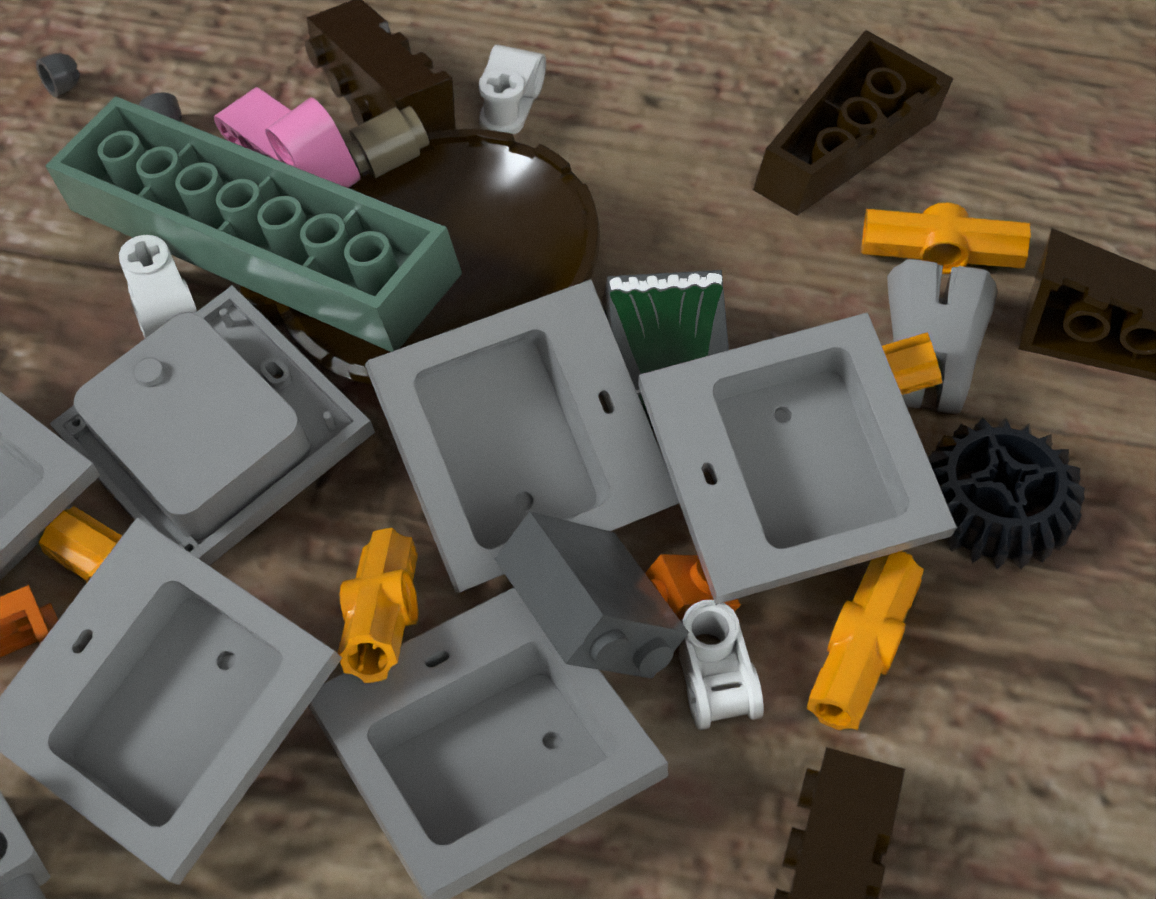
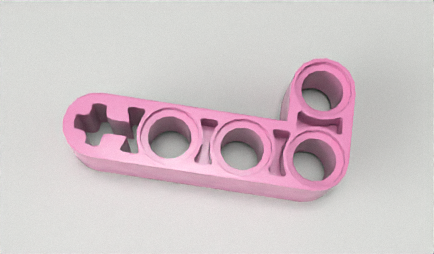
M255 87L214 116V121L219 131L230 142L346 188L351 187L360 180V173L333 119L325 108L312 97L291 111L270 95Z

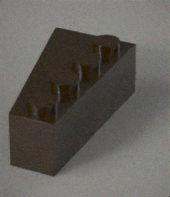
M351 0L306 17L310 38L305 40L308 58L316 69L321 67L327 74L330 87L336 97H344L349 103L352 115L358 126L394 107L400 111L410 106L419 117L426 133L456 129L453 77L444 70L434 74L430 70L434 68L432 59L424 52L413 55L410 50L409 40L401 32L391 35L387 20L365 1Z
M865 30L766 148L753 191L798 216L935 121L954 78Z
M1051 228L1027 301L1018 349L1156 381V270Z
M826 747L820 771L810 768L806 769L797 807L810 810L805 830L795 827L791 828L782 867L795 870L790 891L787 892L776 888L774 899H878L886 868L885 864L881 863L882 856H886L891 841L905 769Z

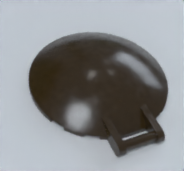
M454 129L426 133L429 145L420 149V156L376 179L368 171L360 174V180L349 187L351 190L447 227L462 271L461 276L400 349L588 281L593 275L600 245V225L594 200L586 183L583 184L572 172L570 163L542 144L533 148L515 142L514 136L511 133L486 129ZM240 287V293L273 326L285 325L296 344L310 358L338 375L358 382L372 384L365 367L366 362L390 353L388 350L248 288Z

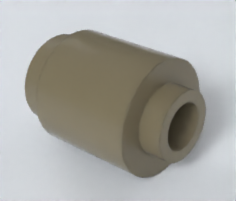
M408 106L400 111L394 107L349 130L352 141L346 144L359 173L368 171L376 179L420 156V149L429 145V139L419 117L412 107Z

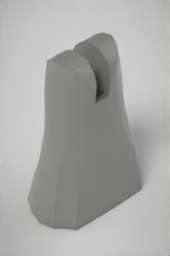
M907 259L902 264L894 267L887 275L893 342L928 332L943 383L936 385V411L957 414L961 412L967 398L981 343L994 309L998 294L996 282L987 270L964 266L952 267L944 296L939 298L943 266L938 265L937 262ZM925 388L902 395L906 406L920 409Z

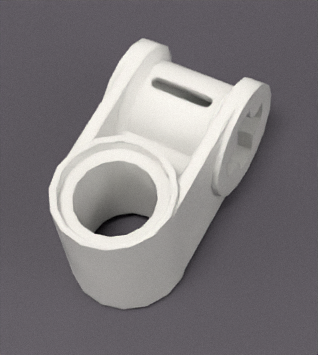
M498 44L494 45L486 69L479 80V92L484 98V105L479 116V124L482 129L507 132L513 135L520 132L534 100L538 98L542 89L546 71L545 54Z
M141 235L128 240L121 247L119 252L120 265L128 282L131 303L144 338L178 314L197 312L187 283L184 279H181L168 246L162 239L153 235Z
M702 600L693 604L686 611L682 621L689 634L679 645L678 653L686 681L689 706L697 729H709L711 721L747 715L751 720L762 718L764 706L759 677L753 663L750 662L739 619L734 610L725 603L715 605L714 600ZM701 634H710L716 636L721 643L707 645L695 637Z

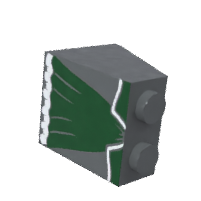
M722 270L607 276L601 305L653 430L638 386L639 375L729 350Z

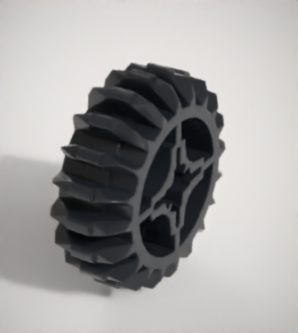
M982 417L975 424L974 429L960 424L958 429L954 431L953 436L943 435L942 439L937 443L935 451H932L928 459L957 527L949 540L950 551L952 552L961 547L971 550L972 564L980 559L982 555L992 557L996 570L1005 564L1007 558H1010L1022 569L1030 562L1031 557L1043 563L1046 558L1051 556L1053 549L1060 551L1062 546L1067 544L1072 530H1075L1082 516V513H1080L1081 506L1085 499V488L1079 485L1081 468L1068 465L1070 461L1069 449L1053 450L1052 434L1037 438L1032 435L1030 423L1021 430L1010 427L1007 418L999 423L998 427H992ZM978 469V472L971 473L970 479H957L969 471ZM1044 504L1045 510L1030 517L1026 516L1025 512L1031 511L1033 506Z

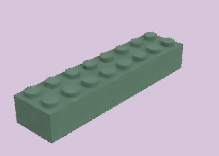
M116 96L45 165L71 211L132 238L141 235L157 236L167 244L171 255L390 352L400 349L462 274L447 227Z

